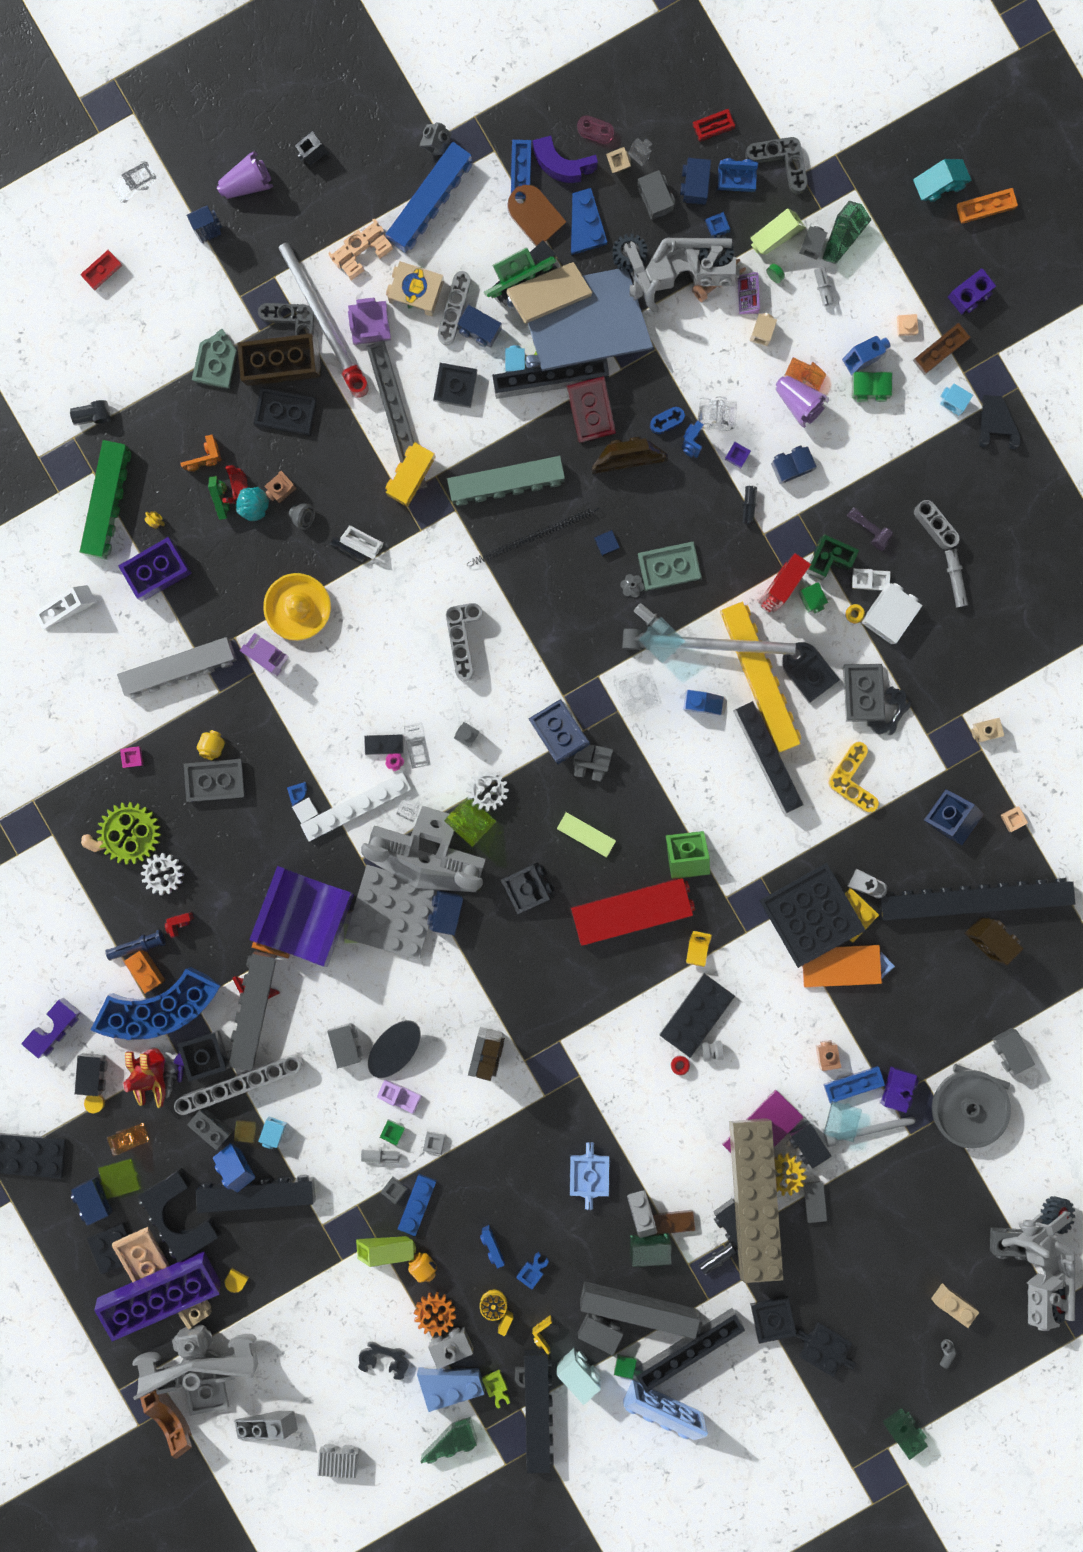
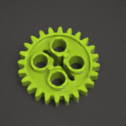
M129 802L128 807H126L125 803H121L120 809L114 805V812L107 810L109 816H102L105 822L98 823L102 830L97 831V833L102 834V837H99L97 840L103 841L100 848H107L104 854L111 853V860L118 857L117 863H121L124 859L125 864H129L131 859L133 864H137V858L144 861L143 855L150 857L149 850L156 851L153 844L160 843L155 837L161 836V834L156 833V830L161 827L154 825L158 819H151L154 813L150 812L147 814V807L140 810V804L138 803L135 808H133L132 802ZM124 815H129L131 818V822L128 825L122 824V817ZM139 819L138 824H136L131 831L133 836H128L125 842L123 843V846L119 848V844L127 836L125 830H130L133 827L135 820ZM141 825H145L147 828V833L144 836L138 834V828ZM113 831H118L120 834V838L116 842L111 839ZM131 841L136 843V849L133 852L127 849V844Z

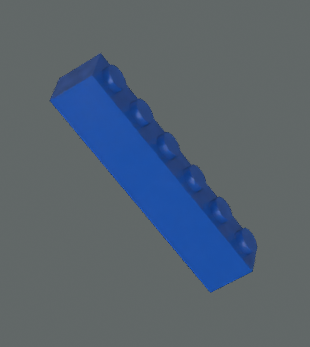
M454 142L450 144L386 232V238L390 243L404 253L409 249H413L419 234H423L426 231L427 223L431 218L434 219L437 216L438 208L442 203L445 204L448 201L451 190L459 186L462 175L468 173L473 163L470 153Z

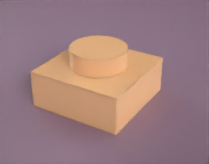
M917 314L897 316L898 336L918 334Z
M1019 806L1000 815L1009 832L1028 823Z

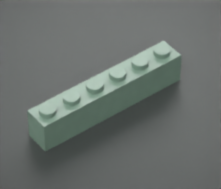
M557 456L447 478L452 504L463 506L468 504L467 501L475 500V502L486 501L487 497L494 496L495 499L505 497L507 493L518 495L524 493V490L538 491L543 489L542 486L547 485L558 487L564 482L565 478L561 458Z

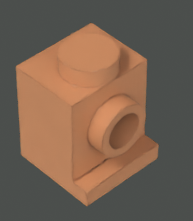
M282 471L265 485L267 489L266 495L272 501L276 499L278 503L296 489ZM278 484H280L281 488L279 490H275V487Z
M832 1040L820 1042L821 1045H816L819 1068L822 1071L841 1068L838 1047L835 1042L832 1043ZM831 1052L832 1058L827 1059L826 1054Z

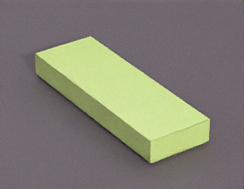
M567 812L557 827L561 832L605 857L608 856L616 840Z

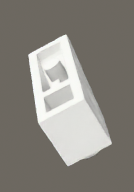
M88 585L72 587L36 611L35 614L42 629H47L84 611L96 603Z

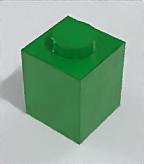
M819 582L798 592L808 613L811 611L814 614L824 610V605L828 603Z

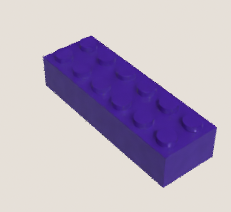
M203 1251L98 1297L94 1311L111 1341H114L219 1295L221 1281Z

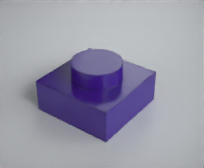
M734 442L724 460L741 469L751 450Z

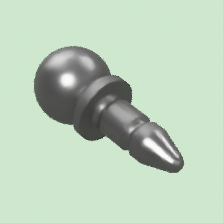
M172 1060L164 1064L165 1074L163 1078H166V1098L172 1092L173 1079L177 1078L175 1074L179 1068Z

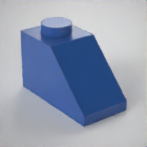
M687 690L683 710L721 715L724 696Z

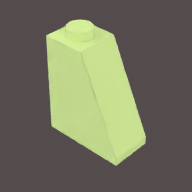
M786 209L751 237L753 241L751 246L757 254L766 255L803 231L806 227L795 211Z

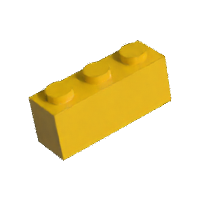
M415 442L413 446L407 448L404 455L406 456L403 463L400 462L395 470L397 474L393 480L390 479L385 488L389 497L407 507L436 458L435 453Z

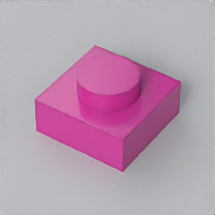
M140 746L120 749L123 768L144 766Z

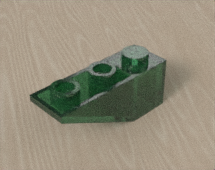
M848 201L839 212L822 257L824 261L837 264L870 223L871 218L862 204Z
M471 1417L451 1423L422 1453L421 1464L426 1462L431 1464L436 1462L438 1458L444 1456L449 1458L457 1452L473 1450L477 1446V1436Z

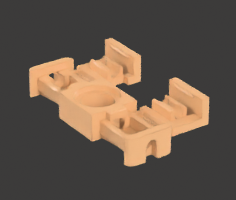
M372 219L373 224L362 232L357 230L343 241L345 245L333 254L330 251L328 253L337 268H342L351 281L364 271L363 266L360 263L357 264L355 260L367 248L374 246L376 249L375 253L379 259L393 250L391 243L384 236L383 228L379 226L376 219ZM360 240L362 244L360 247L354 248L352 247V242Z

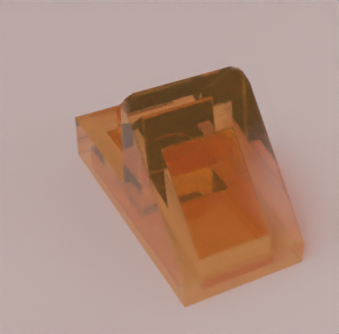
M793 357L784 377L790 376L819 391L826 373L814 362L809 365Z
M143 1123L117 1131L116 1134L107 1137L113 1156L149 1141Z

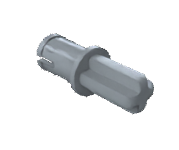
M818 267L814 270L818 284L817 290L820 291L823 306H829V303H835L830 288L832 284L829 283L825 267Z
M640 603L634 609V612L647 623L646 625H650L660 635H663L669 628L656 616V613L653 614L643 604Z
M362 1149L361 1162H378V1164H381V1162L399 1163L400 1152L382 1151V1149Z

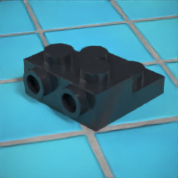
M538 862L501 880L517 914L555 897L553 894L555 893V888L551 882L548 883L545 877L547 875L546 869L543 865H539Z

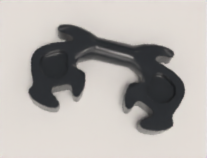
M893 686L885 690L884 695L890 694V700L887 699L885 702L891 706L897 704L898 708L888 723L885 721H867V727H870L875 734H883L889 729L888 735L895 733L897 724L911 706V702H907L905 705V691L895 689Z
M368 1342L367 1346L371 1348H365L360 1351L358 1368L361 1371L368 1372L369 1368L367 1365H372L374 1369L377 1363V1358L374 1355L382 1354L390 1356L395 1360L389 1366V1373L392 1370L397 1372L393 1378L395 1380L404 1378L409 1366V1361L402 1356L406 1354V1350L401 1348L392 1349L380 1346L376 1342Z

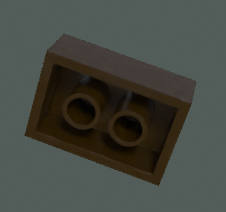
M980 917L964 933L990 960L1004 965H1008L1024 949L1019 945L1021 941L1015 935L1007 933L1005 931L1007 927L999 920Z

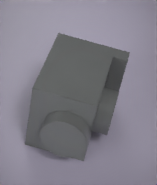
M463 722L456 731L454 739L470 748L480 731Z

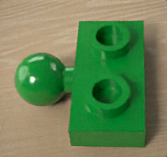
M217 476L209 477L208 488L219 520L227 519L230 505L222 501L223 495L227 491V486L223 481L218 480Z

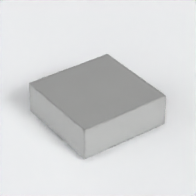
M427 1131L423 1151L442 1155L446 1135Z

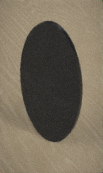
M411 1020L400 1021L385 1030L377 1039L368 1057V1069L374 1077H389L400 1071L411 1060L417 1051L421 1039L420 1027L416 1022Z

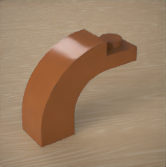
M156 1390L140 1398L144 1414L154 1419L163 1430L173 1458H179L192 1448L189 1439L192 1433L182 1412L166 1393L157 1394Z

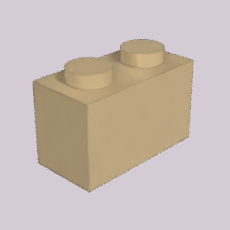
M943 1283L931 1298L938 1307L967 1328H969L979 1314V1311L971 1303Z

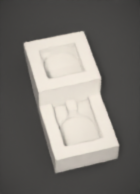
M853 569L852 588L882 591L887 584H890V571Z

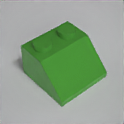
M704 831L666 836L672 879L710 874V857Z

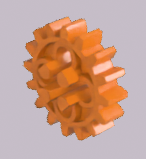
M436 1292L435 1296L428 1293L427 1299L422 1296V1303L417 1302L416 1307L418 1309L414 1310V1314L417 1317H415L414 1321L420 1322L418 1329L424 1328V1334L430 1331L432 1337L435 1332L441 1336L442 1330L448 1332V1326L453 1327L454 1322L451 1319L456 1318V1314L452 1313L455 1311V1306H450L452 1300L446 1301L445 1294L441 1298L439 1297V1292ZM427 1304L432 1305V1309H431V1308H428V1309H427V1308H426V1305H427ZM440 1306H445L446 1309H441L438 1317L433 1315L429 1323L424 1321L425 1318L429 1319L432 1312L437 1313ZM437 1318H438L440 1321L443 1320V1321H444V1324H439V1323L437 1322Z

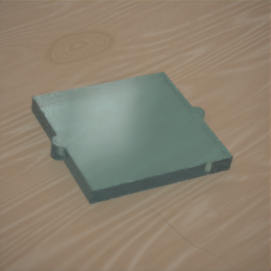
M662 617L652 626H649L648 630L638 639L662 663L671 654H675V650L685 641Z
M832 1101L823 1134L836 1137L837 1140L843 1139L854 1143L862 1109L852 1107L849 1103L842 1104Z

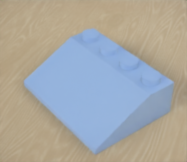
M632 1380L623 1399L624 1407L629 1413H638L651 1423L655 1421L661 1424L660 1426L667 1431L672 1429L678 1432V1435L684 1439L691 1438L697 1440L707 1436L708 1431L701 1411L655 1389L646 1393L640 1382Z

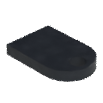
M806 642L796 643V649L800 651L799 659H793L789 654H783L782 668L806 701L811 703L840 679L813 645Z

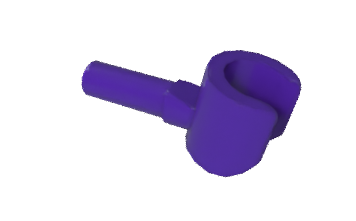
M178 1053L174 1059V1064L179 1065L177 1082H182L184 1064L181 1054Z

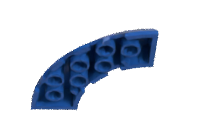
M189 967L185 969L179 980L169 990L158 996L134 999L115 993L109 994L90 1030L107 1037L126 1040L151 1039L168 1034L197 1017L209 1005L221 985L208 975Z

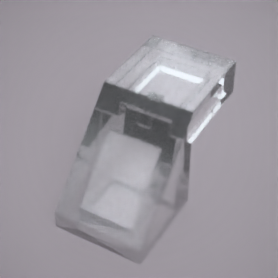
M144 162L120 175L111 188L121 203H127L136 191L148 190L157 177L148 162Z
M423 722L405 725V738L412 769L431 765Z

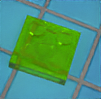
M467 797L444 821L473 847L497 821L483 808L478 810V804L472 806L474 800H468Z

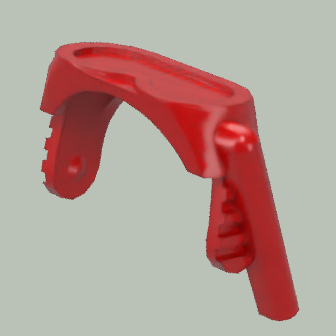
M229 465L225 468L231 482L233 497L223 498L222 501L224 503L237 504L240 491L243 488H248L245 473L240 468Z

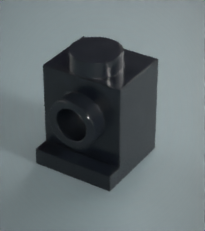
M313 131L295 145L299 151L297 154L303 164L307 162L310 166L322 156L330 154Z

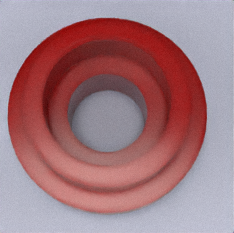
M676 1056L671 1061V1069L677 1075H684L689 1071L690 1063L686 1057ZM683 1062L684 1066L677 1068V1063Z

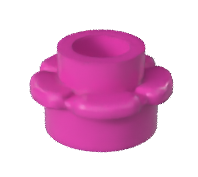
M388 754L385 765L388 769L398 771L404 765V759L401 757V754Z

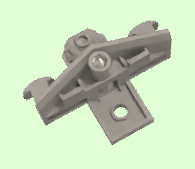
M195 1325L189 1330L187 1327H184L172 1340L174 1350L183 1358L181 1364L157 1370L155 1362L161 1359V1355L157 1352L143 1353L133 1360L132 1365H138L140 1375L138 1378L137 1395L133 1398L138 1400L156 1390L157 1394H162L184 1387L190 1416L227 1409L229 1401L224 1381L234 1380L235 1376L253 1378L258 1366L256 1351H252L251 1343L255 1342L257 1338L253 1334H241L233 1337L229 1341L228 1347H234L235 1354L220 1358L216 1352L208 1349L213 1339L211 1332L204 1325ZM208 1388L211 1394L205 1396L201 1393V1389Z

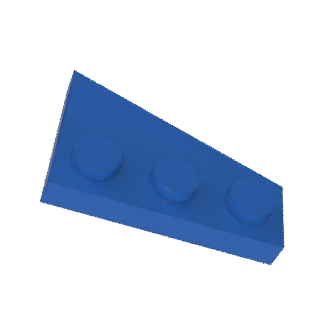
M591 188L573 193L571 255L607 245V239Z

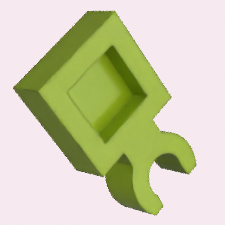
M500 1369L482 1377L489 1397L495 1395V1405L498 1409L501 1406L500 1399H505L507 1405L510 1404L509 1395L503 1392L508 1387Z

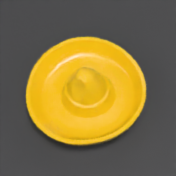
M293 573L282 576L269 587L265 595L264 615L268 625L276 634L288 640H303L316 635L325 626L330 616L331 602L328 592L318 580L306 574Z

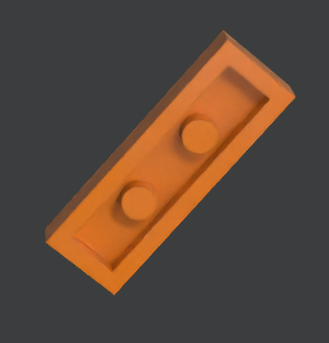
M1013 188L964 201L956 205L961 224L1018 207Z

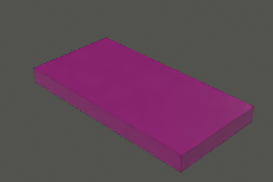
M775 1089L746 1120L765 1118L771 1120L774 1148L804 1117ZM729 1136L722 1145L731 1153Z

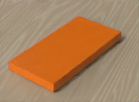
M879 945L835 947L802 966L804 987L882 984Z

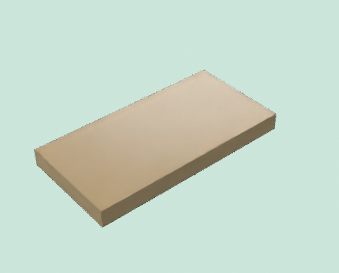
M574 262L511 287L506 292L525 324L592 295V291Z

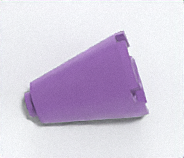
M257 152L249 153L218 181L217 189L222 197L225 196L229 199L268 190L273 187V184H269L271 177L262 160L258 161L256 158L258 156Z
M782 376L776 382V392L799 425L804 428L806 427L805 423L811 424L825 409L822 405L824 402L828 403L829 397L790 376Z

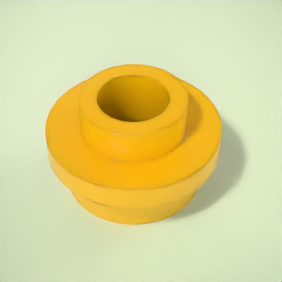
M853 604L846 609L845 616L850 623L856 624L864 619L865 612L860 605ZM852 611L858 613L856 618L851 615Z

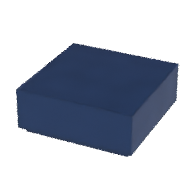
M612 530L594 538L602 556L620 548Z

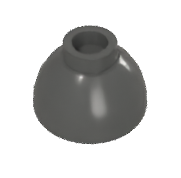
M300 504L290 509L289 516L297 528L306 530L314 521L315 510L310 504Z

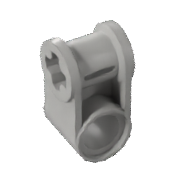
M858 869L855 870L848 887L856 891L866 893L875 898H882L887 893V885L884 882Z

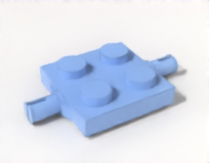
M591 1142L590 1150V1143H586V1154L570 1156V1196L584 1197L586 1210L589 1208V1202L590 1210L593 1209V1198L609 1196V1156L594 1154L593 1142Z

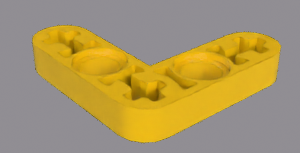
M855 742L849 747L829 777L828 785L833 791L863 811L873 812L879 806L878 799L850 780L868 753V748L864 743ZM861 746V751L863 753L858 754L855 757V759H858V762L848 757L849 754L850 756H854V754L856 753L854 747ZM845 761H850L853 764V769L850 772H846L843 769ZM840 778V783H842L843 785H846L847 782L849 783V785L845 788L844 793L841 792V790L844 789L843 787H834L835 783L833 779ZM852 787L858 790V796L854 799L848 795V791ZM863 793L865 794L863 796L864 799L873 800V807L866 808L867 804L864 801H860V804L857 802L861 799Z

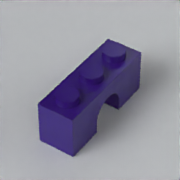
M65 998L59 999L46 1014L53 1021L54 1027L52 1032L47 1033L40 1027H37L30 1032L21 1045L38 1059L44 1056L48 1057L54 1050L52 1046L57 1041H62L67 1035L65 1031L68 1027L72 1028L79 1021L78 1016L81 1012Z

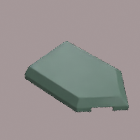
M223 329L200 342L192 381L226 389L230 388L237 350Z

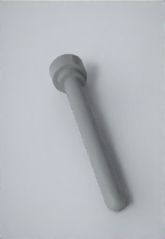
M907 1117L841 1133L827 1131L824 1132V1138L827 1147H833L841 1140L912 1125L916 1120L914 1117Z

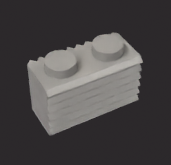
M643 1190L629 1194L627 1199L638 1237L642 1238L656 1234L657 1229L646 1191Z
M334 1444L321 1446L318 1454L317 1476L356 1478L359 1449H356L353 1445H345L343 1448L335 1447Z

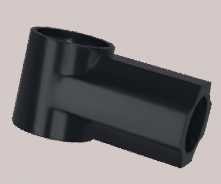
M96 400L91 402L90 405L70 408V417L75 426L92 422L102 424L111 421L106 400Z

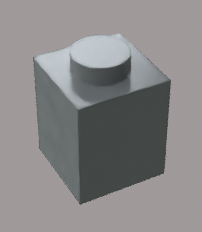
M810 226L799 254L817 260L828 232H825L821 227Z

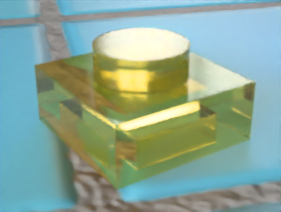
M237 1120L234 1141L253 1143L255 1140L256 1122Z

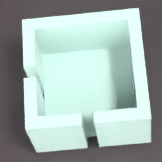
M573 1348L557 1363V1376L576 1398L585 1405L601 1390L600 1372L594 1365L590 1366L586 1363L587 1358L581 1351L577 1352Z

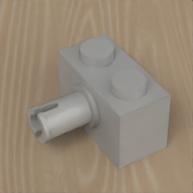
M456 1327L445 1336L437 1335L433 1337L431 1342H429L428 1349L438 1370L472 1355L474 1347L465 1327L461 1329Z

